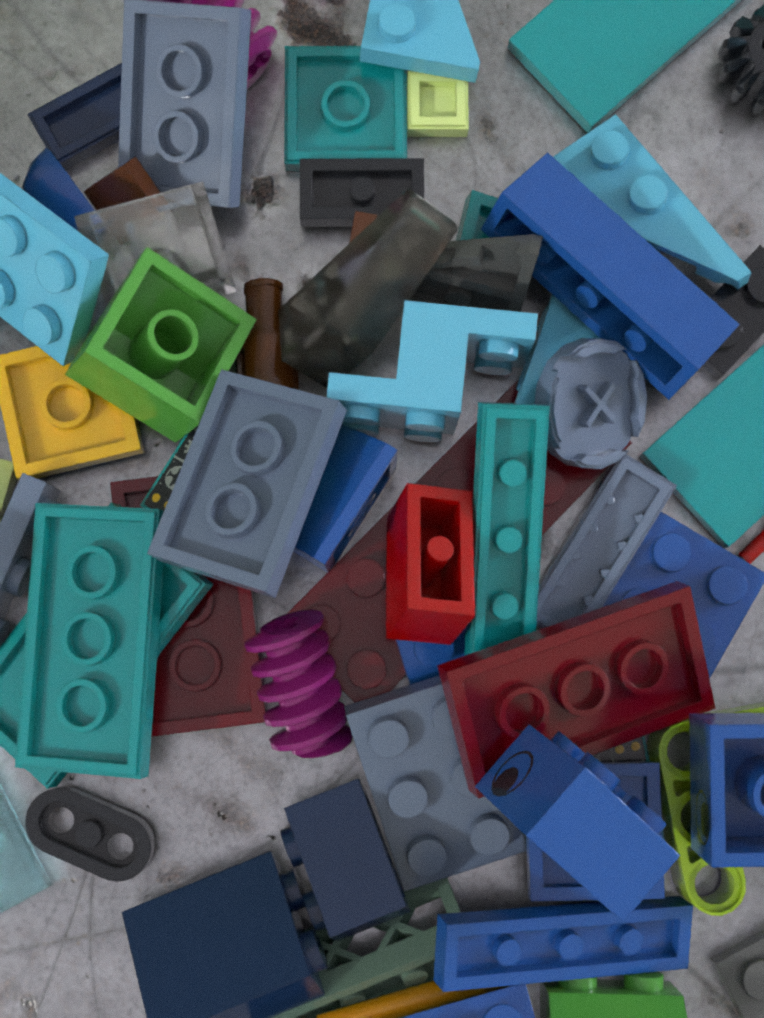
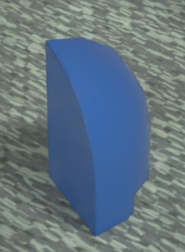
M46 147L30 163L22 189L91 241L106 231V225L56 157Z

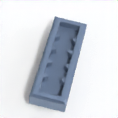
M627 454L619 462L612 464L539 581L536 625L545 628L602 608L677 485Z

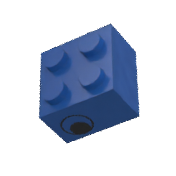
M764 713L689 714L691 849L712 868L764 867Z
M528 725L475 785L520 831L622 922L629 917L681 856L659 836L667 824L634 795L631 797L618 785L621 781L605 765L589 752L584 753L560 731L549 740L531 725Z

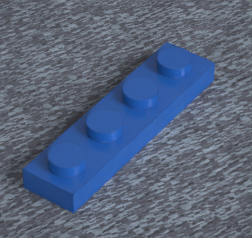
M667 896L665 899H643L624 922L601 902L437 914L433 980L443 992L688 969L693 905L681 896Z

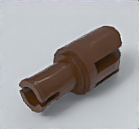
M270 278L250 280L244 284L246 312L257 320L235 359L236 373L299 390L297 342L284 332L283 283Z

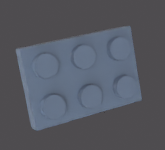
M124 0L118 167L136 156L167 201L224 208L240 207L251 10L147 0Z
M221 369L147 554L158 561L276 598L346 415V408L340 401Z
M440 675L344 706L345 714L404 892L527 851L522 831L486 797L478 799L468 789Z

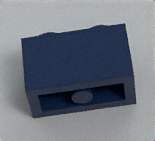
M359 779L284 808L290 826L280 830L281 837L293 867L304 864L312 889L302 893L316 932L326 928L329 938L340 941L411 912L366 790Z

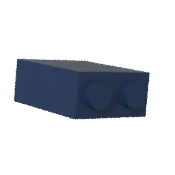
M270 851L123 911L122 916L146 1017L271 1018L324 996L325 992L318 972L327 969L328 964L316 931L311 929L305 932L298 911L306 907L302 895L304 889L296 870L292 868L284 871L274 854Z

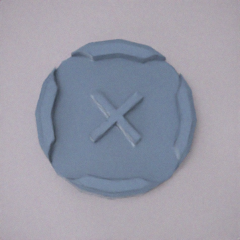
M581 338L563 345L547 361L537 382L534 404L550 406L547 450L552 456L568 466L603 469L619 462L629 451L623 449L629 443L631 436L638 437L644 425L648 398L644 374L637 361L629 360L627 354L622 351L627 349L617 341Z

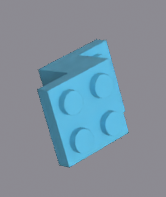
M404 300L396 379L329 372L326 397L340 401L346 408L347 412L342 424L369 436H377L379 434V427L402 429L404 430V438L409 440L442 441V434L454 435L461 414L466 363H473L476 372L488 375L511 374L512 367L522 368L536 340L538 314Z

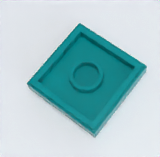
M285 46V170L300 171V159L407 158V70L360 62L361 46Z

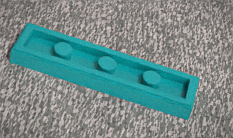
M478 402L472 505L475 617L466 626L464 656L536 631L550 406L543 404Z

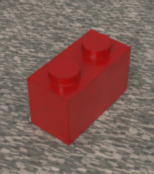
M407 483L387 516L386 639L451 645L475 617L472 491Z

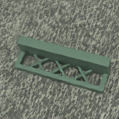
M448 878L405 891L404 894L411 912L374 926V928L382 930L386 934L378 949L369 954L359 956L346 951L354 935L336 941L329 938L326 928L317 931L316 933L328 964L327 969L318 972L325 995L271 1018H316V1015L433 981L437 925L422 931L407 924L417 907L438 898L442 899L447 913L461 912ZM310 927V928H308V929H305V932L308 931V930L314 929V927Z

